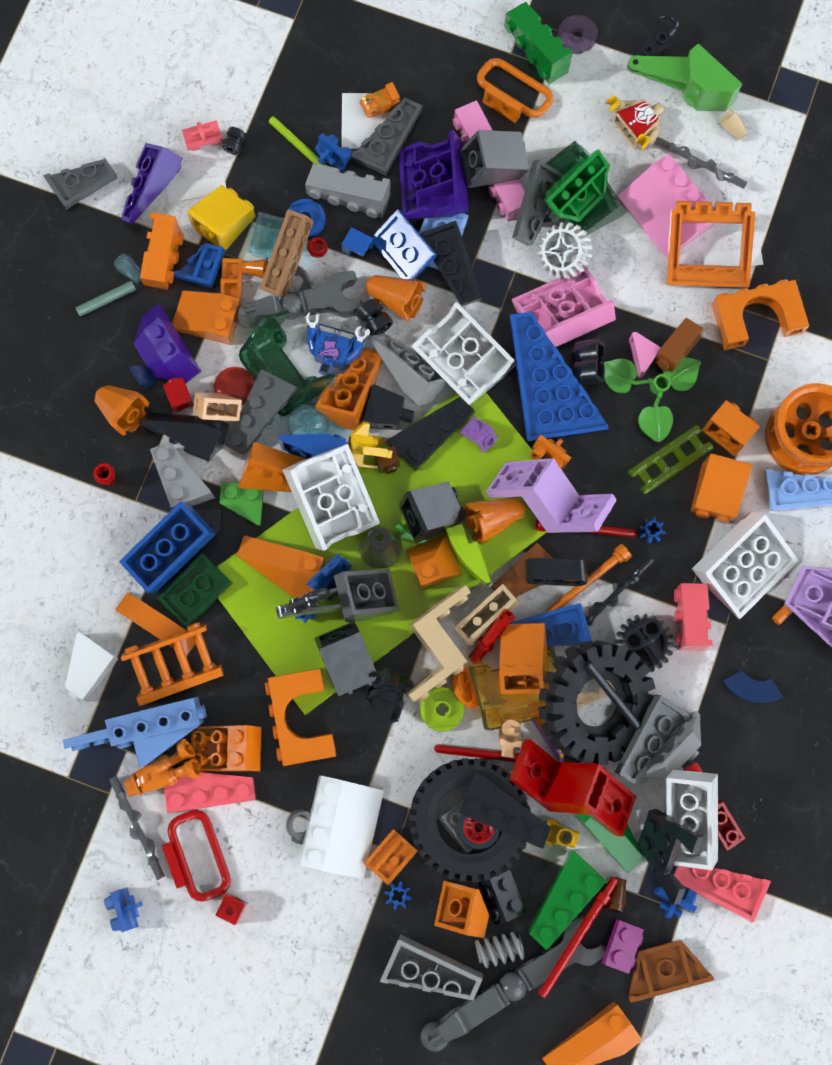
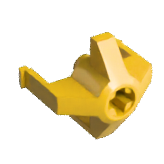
M364 421L350 434L348 446L358 467L378 469L377 464L363 462L364 455L391 458L392 450L377 447V445L385 444V438L368 434L370 424Z

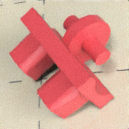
M217 120L204 124L197 122V126L182 130L187 150L194 151L200 149V147L210 144L216 145L223 141Z

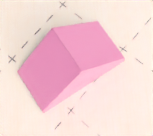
M633 332L629 342L637 368V376L642 378L661 347L639 333Z

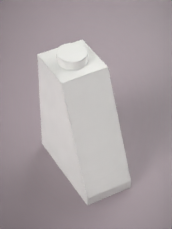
M80 632L76 635L65 688L70 691L68 695L79 702L82 699L87 702L118 658Z

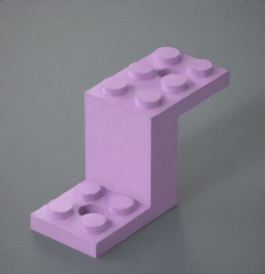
M554 458L505 462L486 491L490 498L522 496L547 533L598 532L616 502L613 494L578 495Z

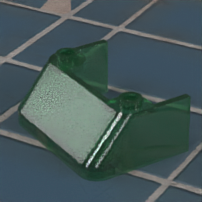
M289 310L264 316L239 351L240 361L254 381H256L262 369L299 388L288 399L286 406L279 410L278 414L280 416L290 415L318 397L336 376L334 373H330L319 378L310 376L304 380L285 354L283 347L286 345L287 336L281 325L289 316Z

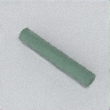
M129 281L75 308L81 317L135 291L136 288L132 281Z

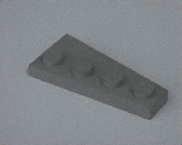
M261 369L240 412L239 421H236L225 446L242 455H246L253 443L260 438L262 431L273 422L275 415L286 406L288 399L299 388Z

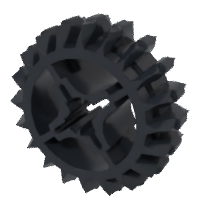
M647 614L643 615L642 621L639 615L634 616V621L630 618L627 619V625L622 624L620 626L624 632L618 631L616 635L623 638L629 631L648 620ZM646 625L647 628L652 629L656 633V629L653 625ZM668 626L656 638V640L660 638V651L665 657V660L662 661L663 663H668L669 661L665 655L671 656L673 654L667 648L674 647V643L668 642V640L673 638V635H666L665 633L670 629ZM634 637V639H635V645H634V647H637L638 641H637V639ZM622 639L615 640V644L622 646ZM639 649L638 651L635 652V653L642 652V653H644V654L648 657V655L646 654V652H645L643 649H641V650ZM639 660L646 663L650 672L655 671V666L658 669L663 667L662 663L654 666L651 660Z

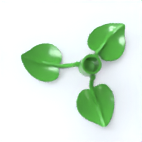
M685 357L673 373L663 370V374L656 376L654 379L634 381L637 377L635 364L627 359H615L604 362V381L611 390L617 393H627L631 389V384H650V389L654 394H657L654 407H646L641 411L638 423L641 430L655 442H660L669 434L673 424L671 410L666 406L658 407L662 394L669 389L670 385L677 391H687L693 387L697 380L701 362Z

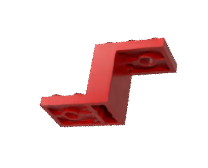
M531 739L524 740L509 779L549 812L590 815L613 835L623 837L637 797L600 764L558 762Z

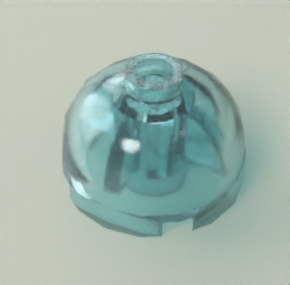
M304 402L291 410L288 416L287 427L290 435L327 434L329 431V419L316 409L315 403Z

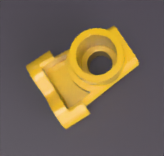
M548 818L547 824L552 828L545 845L552 847L555 844L576 848L580 832L558 824V820ZM565 833H570L572 836L569 842L563 838Z

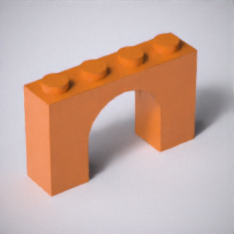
M785 279L770 286L762 284L757 286L756 289L751 290L743 288L733 294L721 293L715 297L711 304L724 350L745 346L749 340L743 320V309L750 304L761 303L771 307L778 316L784 337L804 333L809 327L796 280L788 281Z
M321 668L269 677L268 682L265 683L267 696L271 695L272 704L269 705V712L271 718L275 717L276 726H273L274 739H279L280 748H276L278 761H282L283 766L336 757L333 733L302 737L295 734L288 727L285 718L287 705L293 698L302 694L325 690Z

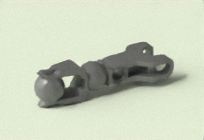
M354 271L335 273L329 278L326 285L299 292V296L288 293L279 300L278 296L270 295L254 302H247L239 308L237 319L241 326L247 329H254L261 326L279 325L283 321V317L288 320H294L300 317L301 314H303V317L307 316L309 312L310 316L326 312H332L341 318L356 316L355 312L363 304V301L360 299H348L342 293L343 290L354 286L357 280L356 273Z

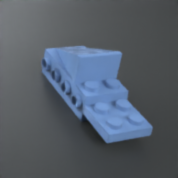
M199 697L107 719L105 720L107 729L64 739V749L70 747L72 751L90 747V742H93L94 746L110 742L111 746L117 745L118 749L134 745L139 767H143L153 762L179 740L204 723V718L207 717L204 704L200 705Z

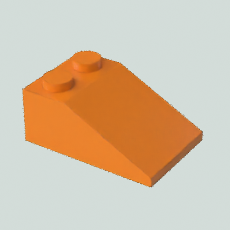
M182 291L172 324L178 332L231 345L238 323L237 312L241 307L240 299L220 293Z

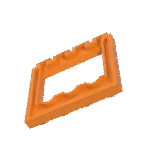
M676 201L675 209H671L666 285L750 288L755 212L751 211L752 204L736 203L735 211H733L732 202H715L714 210H712V202L695 201L694 210H691V201ZM682 222L742 224L739 266L679 264Z

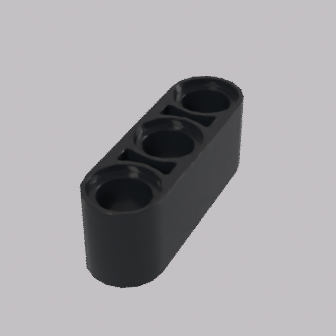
M530 558L525 561L527 584L583 586L588 583L587 566L584 560Z

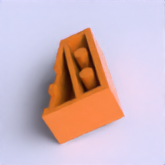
M151 212L150 219L153 220L152 232L147 233V238L150 239L147 252L144 251L140 279L145 286L168 290L169 283L172 284L174 280L173 267L174 264L178 263L179 252L177 251L179 245L183 243L184 234L180 230L176 216Z
M254 442L242 469L238 488L292 492L283 469L306 459Z

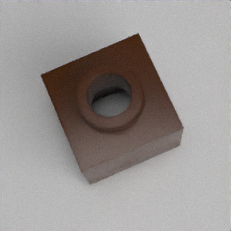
M395 446L386 448L392 450L391 458L375 456L380 473L390 474L397 471V468L400 467V460Z

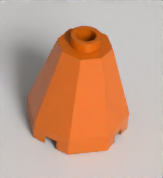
M107 385L99 388L95 394V403L109 424L122 436L127 435L126 431L131 433L136 431L140 426L139 420L147 414L144 409L145 406L149 407V402L138 392Z

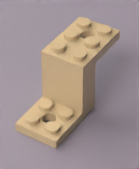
M466 585L456 588L408 624L439 666L416 683L413 688L404 692L409 700L413 702L423 701L430 695L428 693L429 690L433 687H436V689L440 688L447 682L446 678L449 675L454 674L455 676L465 668L463 665L467 660L436 618L443 619L451 613L449 608L453 605L460 606L469 599L467 595L471 591Z

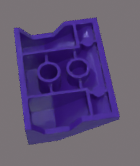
M454 130L449 131L446 141L434 145L418 142L400 149L402 213L407 219L452 217L469 211L467 183L460 149L464 146V143Z

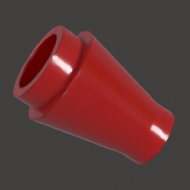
M103 463L94 469L93 477L96 482L107 486L114 484L115 472L111 465Z

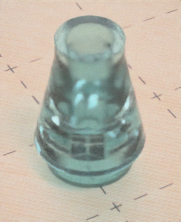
M121 254L114 262L116 270L131 279L135 284L141 281L140 269L131 255Z

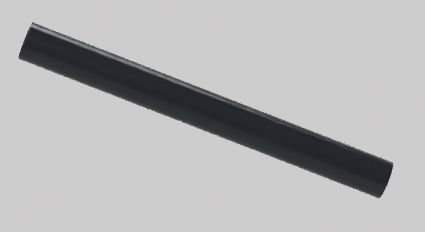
M587 661L584 664L586 670L634 729H638L641 726L640 721L593 662Z

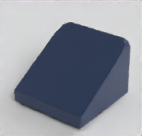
M146 366L129 367L130 372L142 389L146 390L157 382Z

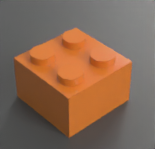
M726 400L702 431L735 457L760 426L757 425L754 418L743 414L735 403H729Z

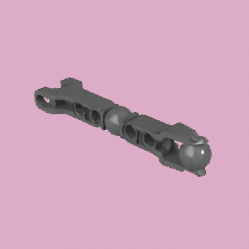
M587 914L575 917L561 933L557 943L516 969V972L510 971L505 973L501 977L499 984L495 982L476 994L474 1000H467L456 1008L451 1009L438 1022L432 1021L427 1023L421 1031L420 1039L422 1045L431 1052L443 1050L449 1041L465 1035L471 1029L509 1005V1001L516 1002L521 1000L527 990L531 991L544 983ZM580 942L565 968L574 963L586 966L595 964L604 957L607 946L597 944L593 947L585 948Z

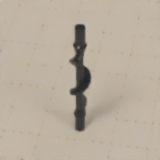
M650 556L638 567H635L633 573L628 578L613 583L614 592L603 602H595L590 607L589 613L585 617L588 627L593 624L594 619L607 606L615 607L618 605V595L628 585L636 584L639 577L654 563Z

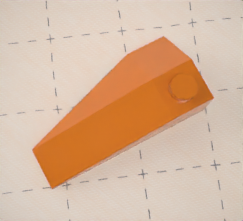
M365 348L360 356L350 363V367L343 374L340 373L330 387L327 386L323 390L315 407L336 426L354 431L361 425L373 384H376L383 363L379 353Z

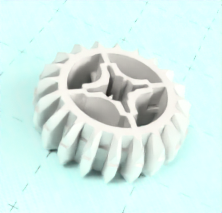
M561 222L559 227L552 225V231L545 230L548 235L547 237H540L544 242L543 245H537L542 249V251L537 253V256L543 257L539 260V263L545 264L543 270L549 271L550 276L556 275L558 279L562 277L569 279L570 274L573 277L577 276V270L584 272L582 265H589L585 260L586 257H592L591 254L587 253L588 250L592 249L591 245H587L591 239L585 237L587 232L584 230L580 231V226H573V223L566 225ZM568 234L574 236L578 246L571 245ZM558 239L557 245L552 248L554 242ZM565 248L571 249V250L565 251L564 254L558 253V252L564 251ZM575 254H578L576 259L572 263V257ZM552 256L559 258L562 268L555 265Z

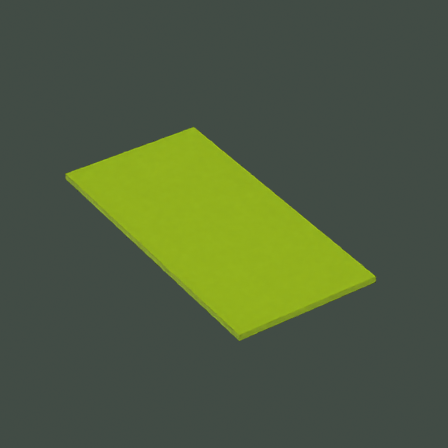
M457 392L453 393L414 423L461 396ZM484 393L470 405L475 410V413L417 471L399 455L400 467L397 468V471L390 474L380 473L379 469L357 466L380 524L359 534L345 537L331 544L328 549L323 551L315 548L299 508H296L256 538L323 557L326 562L325 565L336 555H339L352 565L349 571L390 570L400 610L391 614L355 622L373 664L414 634L408 624L456 588L466 585L471 591L480 584L465 569L454 553L462 575L424 590L421 589L406 550L421 544L399 539L401 534L395 529V526L400 522L409 529L399 507V503L406 492L449 481L451 487H454L457 492L459 505L463 508L467 507L466 503L506 498H518L523 501L526 508L523 518L487 542L478 544L489 576L547 533V531H536L537 517L522 496L490 498L486 493L505 462L533 460L530 457L532 449L487 393ZM473 416L491 426L498 437L494 445L486 453L482 452L478 445L466 439L460 433ZM385 443L380 448H389L390 446ZM370 455L363 459V462L377 464L375 456ZM464 522L463 528L468 543H473L475 541L471 535H474L472 528L467 529ZM444 532L437 536L431 537L428 539V541L444 536L446 534ZM236 552L217 566L233 582L218 599L275 676L321 668L325 690L302 694L293 698L304 715H307L336 693L314 638L348 624L345 622L343 611L317 614L314 619L309 617L306 623L299 618L296 620V616L278 619L275 608L289 604V601L295 599V597L290 596L259 571L237 556L238 552ZM339 596L333 597L331 602L326 600L319 601V606L340 604Z

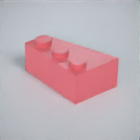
M681 583L674 590V601L677 602L678 609L674 612V622L678 623V632H675L674 636L675 645H678V651H705L713 646L712 640H708V629H711V621H708L707 610H709L707 584Z

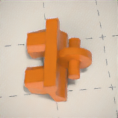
M542 435L533 445V450L530 454L533 460L542 459V457L545 459L554 458L561 470L565 468L571 459L565 453L566 450L561 447L562 439H559L556 443L551 438L548 440Z

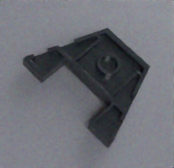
M652 809L648 812L638 846L673 905L680 904L686 888L671 873L681 843L691 854L697 853L702 845L704 835L700 832L691 831V827L685 824L680 825L676 823L673 817L662 811Z

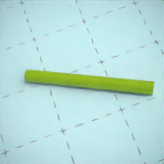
M274 116L269 119L268 122L312 163L320 164L318 162L319 157Z

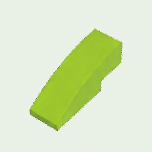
M462 524L445 529L449 544L465 569L485 587L490 586L491 580L478 542L468 543Z

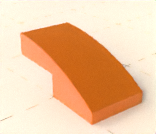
M222 258L221 294L242 300V264L244 259Z

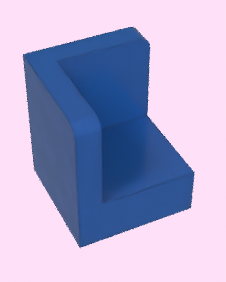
M351 227L341 244L342 252L350 256L353 251L360 256H364L368 248L372 249L373 238Z

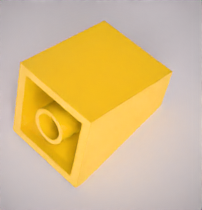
M220 185L187 211L192 228L213 245L224 247L225 251L255 218L254 206L248 200L244 199L243 201L232 188L229 187L227 189L223 185Z

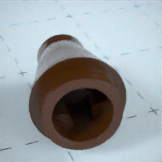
M614 877L618 880V883L610 894L611 899L605 906V909L623 913V908H626L627 880Z

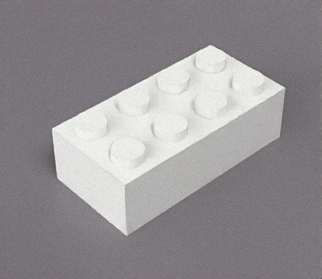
M672 770L666 778L667 815L673 817L676 823L680 825L685 824L691 827V831L700 832L704 835L702 845L697 853L691 854L681 843L674 865L712 870L718 861V774Z

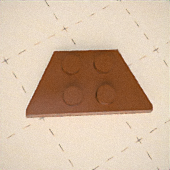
M680 939L636 951V961L633 968L628 1000L632 1003L714 981V977Z

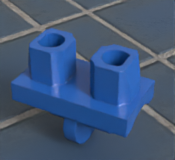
M322 133L319 135L318 144L314 149L320 155L318 162L321 165L329 163L331 166L333 165L335 168H338L340 172H343L347 162L350 160V155L353 153L352 150L348 147L341 149L338 146L339 141L337 137L333 134L326 136Z
M662 886L656 887L653 894L670 902ZM686 888L680 904L673 905L671 902L667 904L661 901L659 907L666 910L664 917L670 919L672 915L680 918L682 911L677 909L676 906L689 913H695L697 906L694 903L697 893Z
M127 887L111 892V895L104 899V904L107 910L115 908L117 917L110 921L112 931L121 930V932H125L139 927L136 919L139 917L137 908L143 906L142 901L135 903L134 896L129 895Z

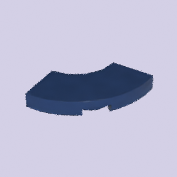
M742 670L722 681L732 694L749 702L763 704L783 698L772 679L757 681L748 677Z

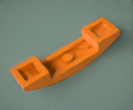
M128 592L115 609L160 640L186 631ZM193 636L180 640L186 657L196 644Z

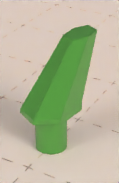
M401 522L398 523L395 529L401 534L399 539L415 543L410 530ZM428 539L418 542L417 544H423L427 542Z

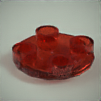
M229 367L221 371L215 378L213 385L214 393L242 400V406L245 404L255 382L252 375L244 368Z

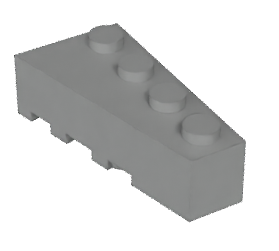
M313 163L305 183L306 194L314 199L321 198L327 200L332 205L340 204L346 206L351 211H361L369 217L383 219L391 198L390 179L383 178L382 182L374 180L375 177L366 174V177L362 178L353 171L340 173L338 168Z

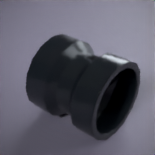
M229 127L227 138L223 139L221 143L222 149L229 154L239 155L242 150L241 145L247 139V134L237 127Z

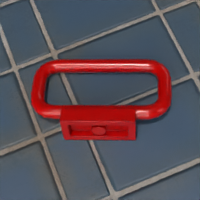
M192 810L173 818L167 829L170 842L162 845L176 889L186 886L190 897L199 902L209 901L226 893L230 887L231 877L209 816L203 811ZM193 819H199L203 824L222 878V883L219 887L204 893L197 891L176 833L178 825Z

